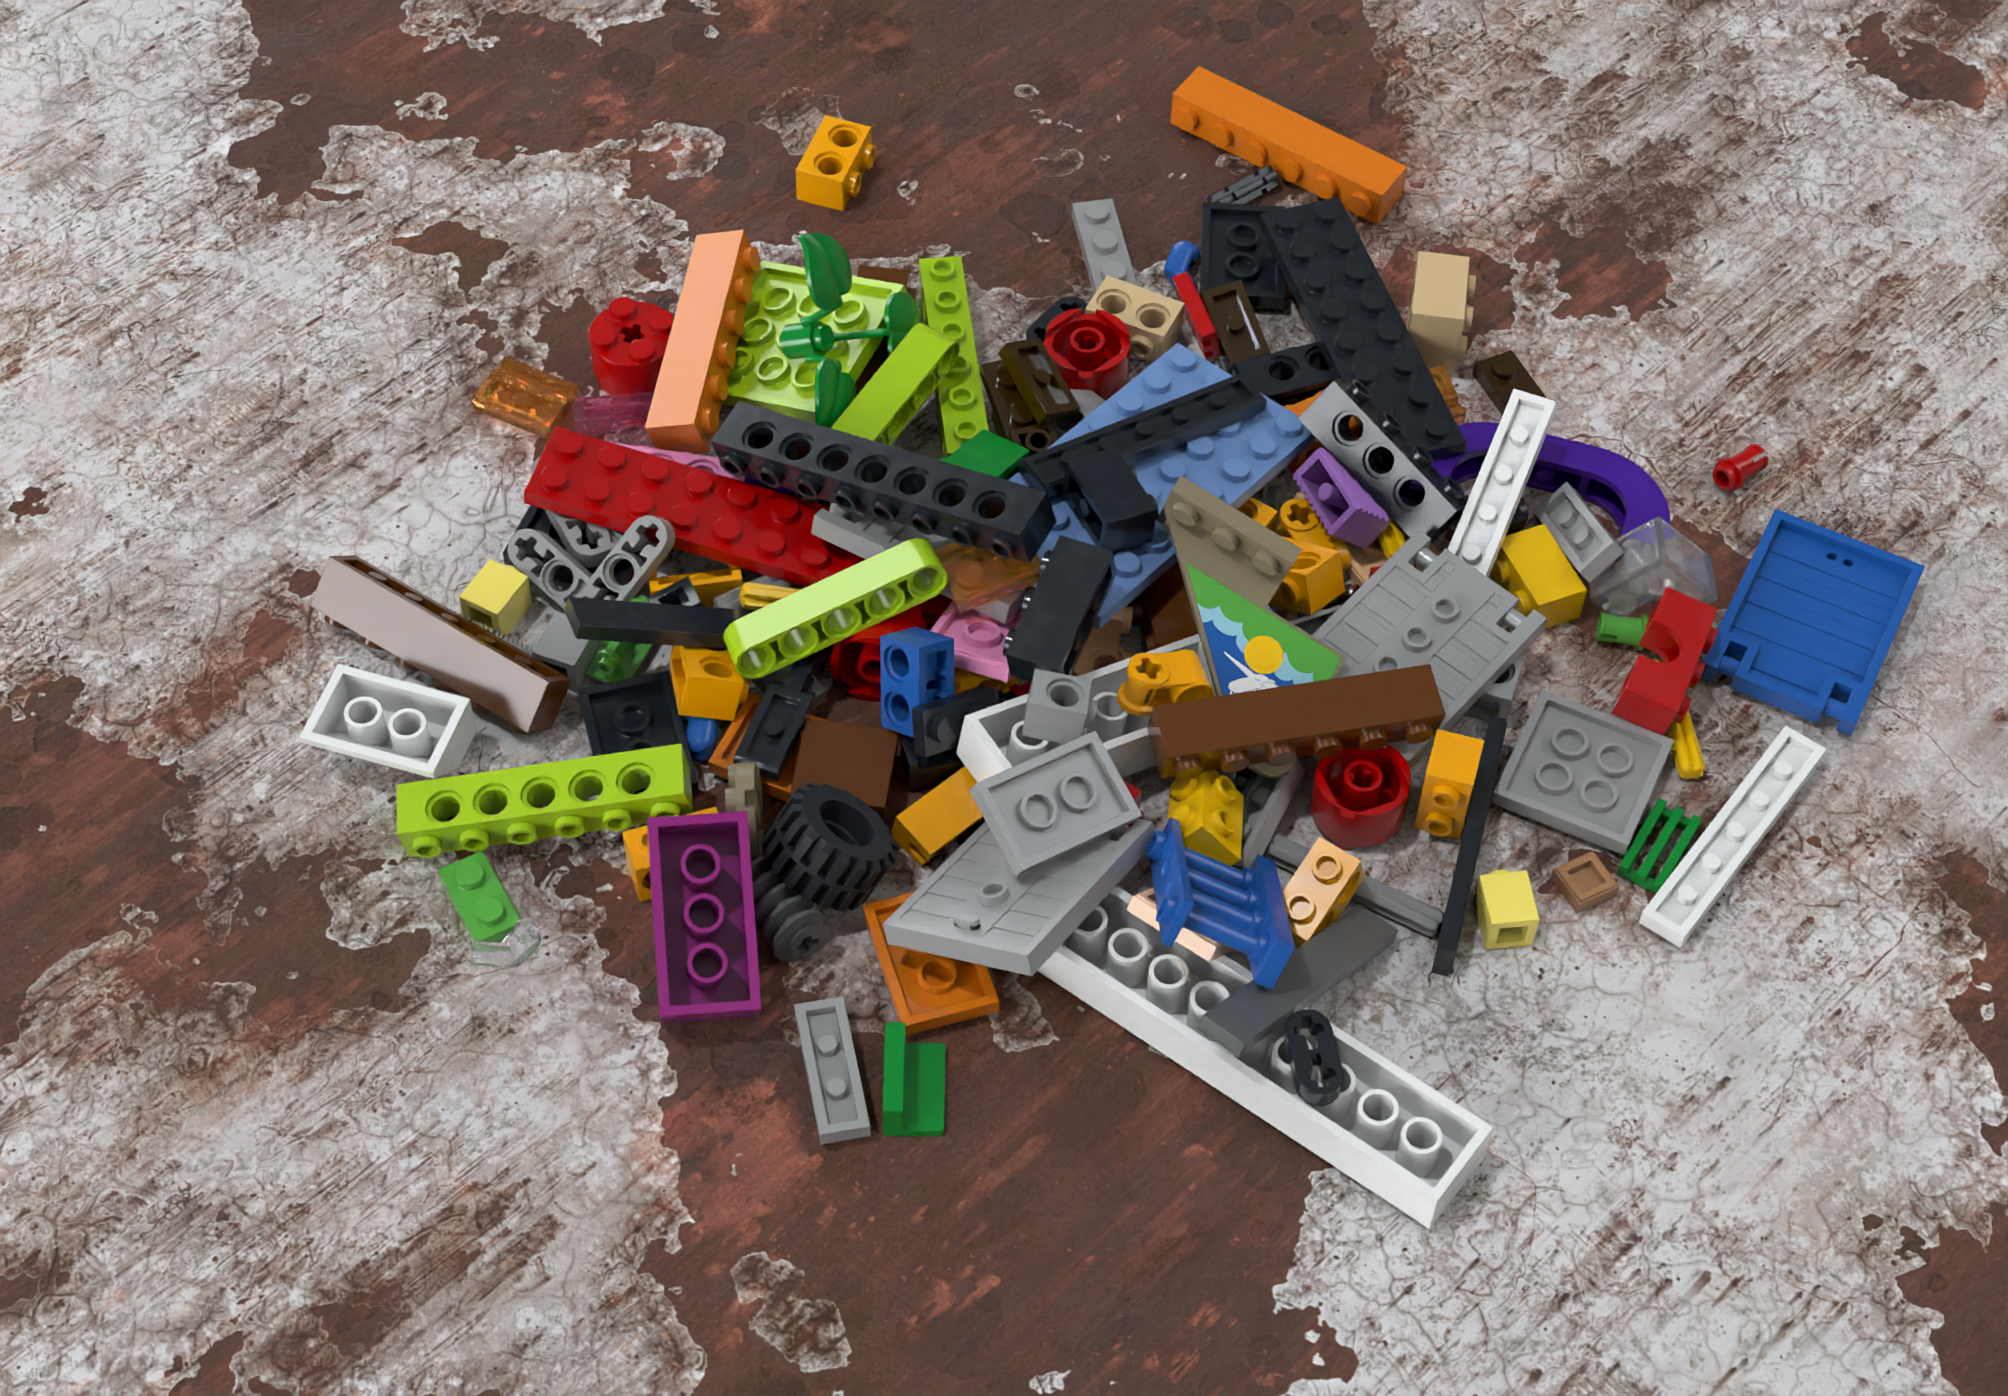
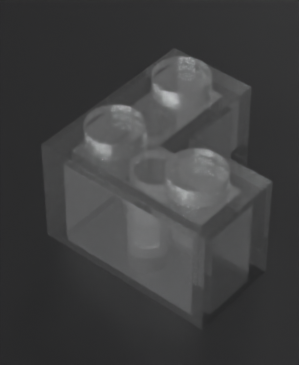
M1659 516L1615 539L1624 553L1615 560L1614 564L1607 571L1600 573L1591 583L1588 582L1590 599L1608 613L1618 616L1631 613L1636 608L1654 599L1658 602L1666 586L1706 604L1718 600L1711 557Z

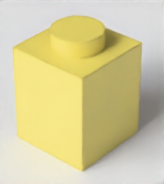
M492 559L488 560L459 596L462 615H465L466 619L471 618V622L475 620L476 624L480 622V627L484 624L485 629L489 626L490 631L495 629V633L497 631L500 632V635L503 633L505 635L504 638L509 635L533 605L528 576L517 567L505 566Z
M1495 870L1488 874L1479 875L1473 904L1484 949L1533 945L1540 919L1527 870L1514 872Z

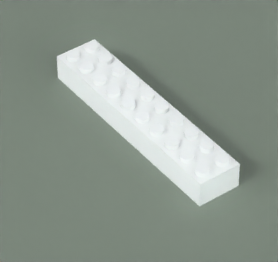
M1117 885L1037 970L1428 1229L1433 1226L1485 1157L1493 1130L1491 1125L1332 1023L1330 1024L1343 1068V1083L1338 1098L1326 1106L1310 1105L1298 1096L1284 1045L1287 1022L1240 1057H1237L1201 1032L1198 1026L1202 1016L1252 981V972L1226 955L1208 962L1176 941L1172 947L1162 944L1159 930L1126 910L1133 896ZM1301 1029L1300 1035L1306 1037L1309 1050L1314 1049L1316 1036H1312L1309 1029ZM1318 1065L1313 1066L1311 1080H1316L1319 1087H1326L1328 1080L1321 1078Z

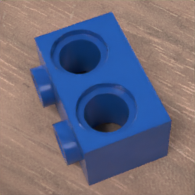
M918 627L880 636L881 727L913 738L912 707L954 694V638Z

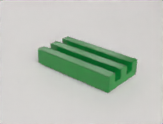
M1660 798L1651 810L1617 871V875L1653 893L1659 891L1676 869L1702 821V818L1693 815L1691 819L1683 816L1685 810L1677 806L1674 811L1666 808L1667 801ZM1659 820L1667 822L1639 871L1632 869ZM1676 827L1684 830L1657 879L1654 880L1648 877Z

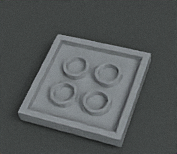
M1542 689L1493 792L1491 803L1625 856L1671 752L1674 739Z

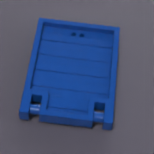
M1775 509L1718 627L1714 643L1708 654L1704 656L1702 663H1705V667L1701 677L1712 682L1717 672L1731 677L1733 681L1730 689L1817 724L1821 715L1824 714L1839 720L1835 731L1851 737L1925 566ZM1725 654L1741 660V662L1728 656H1725ZM1830 696H1833V697H1836V698L1841 699V700H1843V701H1846L1847 704L1844 703V702H1841V701H1839V700H1836V699H1834V698H1831Z

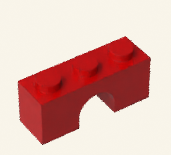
M1666 586L1651 612L1639 642L1640 646L1655 652L1664 662H1657L1639 654L1623 682L1611 714L1663 736L1672 721L1680 724L1692 701V698L1685 696L1687 688H1695L1705 667V663L1698 661L1700 654H1708L1718 633V629L1711 627L1718 609Z

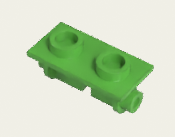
M637 595L636 598L629 600L632 602L649 603L644 595ZM604 641L586 670L585 676L605 683L634 678L654 644Z

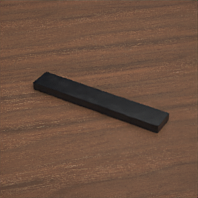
M1240 373L1019 460L1018 472L1032 488L1047 492L1050 498L1062 493L1067 460L1116 447L1125 462L1132 465L1265 412L1267 400Z
M568 597L564 609L577 639L727 649L723 638L726 628L735 620L756 611ZM833 644L813 654L831 656Z
M1491 715L1489 717L1431 973L1448 977V974L1452 972L1508 723L1504 718Z

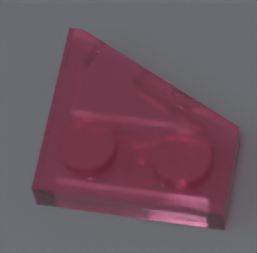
M654 391L575 398L576 432L595 436L631 427H645Z

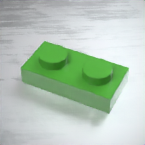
M483 850L438 869L440 881L479 953L524 933L522 922Z

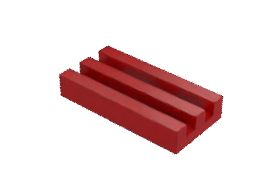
M1183 272L1173 276L1177 299L1185 303L1184 316L1206 360L1211 358L1214 361L1217 360V356L1222 355L1217 331L1190 274Z

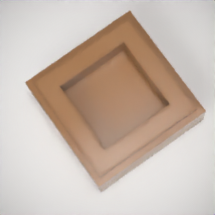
M1594 851L1553 868L1550 877L1576 914L1617 896L1620 887Z

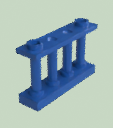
M1170 817L1163 832L1160 830L1155 831L1146 850V857L1149 858L1157 908L1156 922L1159 923L1162 944L1172 947L1182 927L1247 954L1254 983L1272 990L1295 950L1275 861L1257 854L1250 869L1244 867L1242 870L1236 869L1183 845L1180 822Z

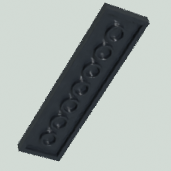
M1337 197L1260 214L1259 227L1335 380L1348 377L1350 380L1356 379L1361 382L1372 394L1370 401L1381 413L1386 411L1394 416L1403 428L1400 433L1412 445L1416 443L1423 447L1431 455L1433 461L1464 454L1466 441L1340 198ZM1353 415L1361 433L1363 434L1362 421L1357 416ZM1383 447L1379 455L1380 462L1384 468L1391 470L1394 465V456L1389 449Z

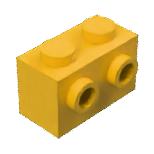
M1216 770L1203 772L1192 779L1179 780L1176 778L1170 785L1168 820L1170 817L1179 820L1183 845L1229 866L1241 861L1244 795L1236 789L1234 783L1227 776L1220 775Z

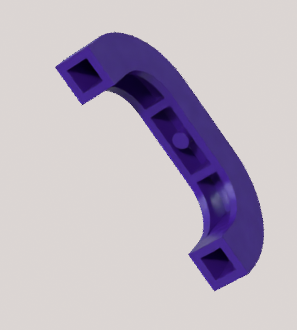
M1474 422L1458 425L1466 441L1464 454L1435 460L1431 465L1442 477L1448 476L1458 485L1464 481L1477 478L1499 423ZM1547 434L1526 486L1554 493L1567 481L1584 501L1603 509L1616 523L1619 530V546L1624 553L1615 560L1614 565L1658 575L1670 531V512L1666 498L1657 483L1640 466L1620 454L1579 441ZM1413 480L1410 485V494L1413 499L1422 503L1425 497V489L1419 481Z

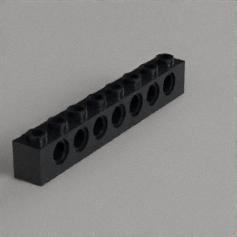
M740 401L737 402L711 440L721 467L733 476L741 477L744 475L760 480L772 488L783 487L796 491L811 500L818 498L835 503L847 511L857 510L874 515L885 523H900L913 527L924 535L935 534L952 539L963 547L974 546L991 551L996 556L1006 560L1013 558L1031 563L1057 522L1048 494L1045 491Z

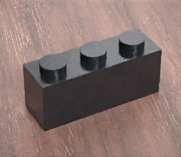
M1062 535L1059 536L1053 551H1046L1040 565V580L1035 590L1029 589L1026 593L1021 608L1022 619L1017 629H1010L1003 645V655L1006 656L1011 676L1032 682L1035 669L1072 675L1117 575L1113 551Z

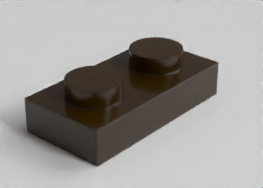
M1241 280L1201 292V300L1217 331L1221 353L1229 358L1232 372L1234 362L1271 353Z
M1034 338L1005 343L998 355L1038 425L1072 419L1080 410V407L1041 339Z
M1512 350L1474 363L1472 375L1502 416L1513 389L1547 398Z

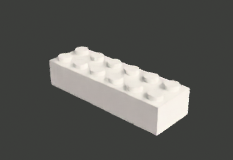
M1199 634L1145 652L1151 654L1166 653L1184 649L1196 652L1213 687ZM1130 658L1077 676L1092 680L1089 699L1098 701L1093 728H1083L1082 736L1096 730L1122 778L1157 765L1147 730L1151 715L1144 717L1134 716L1124 711L1117 703L1116 695L1119 687L1129 677L1127 666ZM1028 694L965 715L956 754L977 783L1063 745L1061 743L1022 736Z

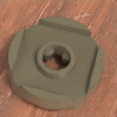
M757 762L728 764L729 788L725 789L726 812L747 811L751 858L760 857L764 852V828H761V813H764L759 767H757Z

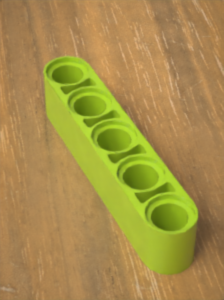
M923 323L916 324L831 428L891 446L951 371L960 353V343Z
M923 538L910 539L735 620L725 630L723 636L724 643L740 676L747 679L761 678L937 596L947 585V572L929 541Z

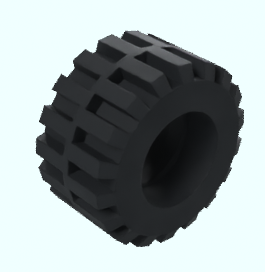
M808 783L807 786L801 785L798 787L765 832L766 835L763 838V846L766 848L764 851L766 860L772 864V870L783 879L784 884L791 890L796 891L807 901L815 902L818 906L826 909L831 907L836 911L855 910L860 905H863L897 858L895 852L897 844L891 837L893 833L882 821L880 815L872 810L867 803L860 798H856L850 792L837 789L833 785L825 783L823 785Z

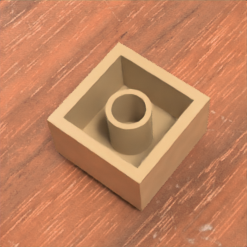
M1418 251L1406 327L1431 375L1453 378L1456 361L1464 362L1468 336L1461 334L1462 332L1470 333L1473 307L1467 305L1466 300L1473 301L1476 275H1468L1470 257Z

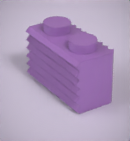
M1324 447L1317 449L1294 473L1293 480L1301 488L1300 492L1305 494L1304 498L1309 500L1308 504L1312 506V511L1316 512V517L1320 518V523L1324 524L1323 529L1328 530L1327 535L1357 548L1366 549L1390 524V519L1383 508Z

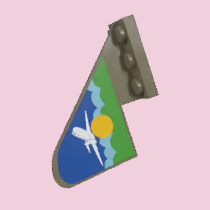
M1181 475L1159 513L1157 522L1163 525L1164 531L1172 538L1216 696L1336 678L1346 656L1266 608L1302 549ZM1296 758L1282 765H1270L1268 762L1250 764L1248 767L1260 776L1278 778L1291 769Z

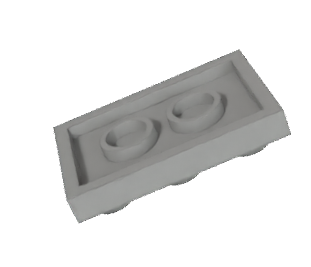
M1096 730L982 780L969 790L1016 877L1125 827L1142 816Z

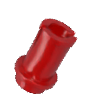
M1750 444L1732 458L1725 457L1720 459L1712 472L1715 484L1725 491H1736L1741 488L1747 478L1768 466V456H1764L1756 462L1753 461L1755 457L1765 452V450L1757 444Z

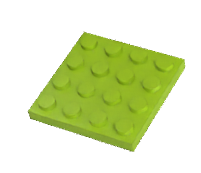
M762 260L758 272H755L751 286L752 299L746 306L743 318L744 331L738 338L735 350L736 363L730 370L727 382L728 395L726 400L722 401V404L735 406L740 401L801 420L815 422V375L819 363H805L804 358H787L781 347V332L787 324L801 323V317L810 316L820 309L816 307L810 296L804 267ZM852 276L850 291L841 296L843 300L842 307L818 321H821L824 325H829L833 333L887 328L884 309L889 296L897 292L907 293V290L903 284ZM884 337L836 341L833 348L827 351L824 357L840 361L842 365L841 372L849 373L854 383H856Z

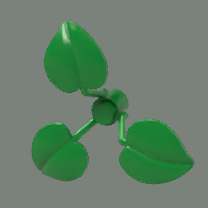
M805 233L797 237L804 252L805 273L812 301L820 310L810 316L801 317V323L784 326L781 332V347L789 359L804 358L805 363H819L815 375V424L831 428L857 396L852 376L847 372H841V362L824 357L827 351L833 348L834 342L888 336V352L890 356L916 324L921 323V314L917 303L910 294L897 292L890 295L885 304L884 317L887 328L833 333L829 325H824V323L818 320L842 307L843 300L841 296L847 294L852 286L850 260L844 247L834 238L821 233Z

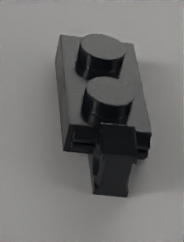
M796 661L785 683L776 681L774 684L769 683L734 754V764L757 762L760 776L779 781L804 729L805 720L809 718L814 708L816 692L810 691L815 681V678L812 677V664Z
M978 686L912 707L915 754L929 757L958 747L965 715L1017 698L1019 695L1012 694V691L1002 692V688Z

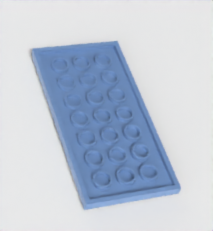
M1177 343L1047 449L1232 377V375ZM1261 394L1267 400L1265 412L1132 464L1136 471L1138 481L1146 493L1151 494L1155 498L1159 513L1181 475L1238 509L1315 442L1316 437L1298 419V415ZM1019 472L1008 480L1031 487ZM1062 493L1049 498L1057 522L1031 563L1013 558L1010 560L1002 559L991 551L972 547L1036 588L1040 580L1039 570L1042 558L1047 550L1053 551L1060 535L1091 545H1095V543ZM1155 521L1151 542L1113 553L1117 575L1093 626L1099 630L1111 617L1123 607H1126L1178 561L1171 536L1164 531L1163 525Z

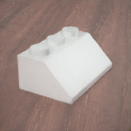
M338 664L299 739L303 744L422 776L437 778L459 768L476 733L470 698Z

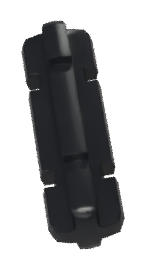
M1265 165L1254 172L1255 176L1253 173H1250L1224 187L1225 192L1223 189L1212 193L1208 196L1207 201L1246 204L1261 196V191L1267 193L1279 185V173L1274 171L1271 165Z

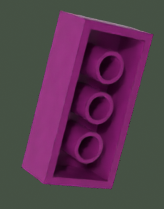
M747 811L647 818L660 1024L759 1017L761 1012V996Z

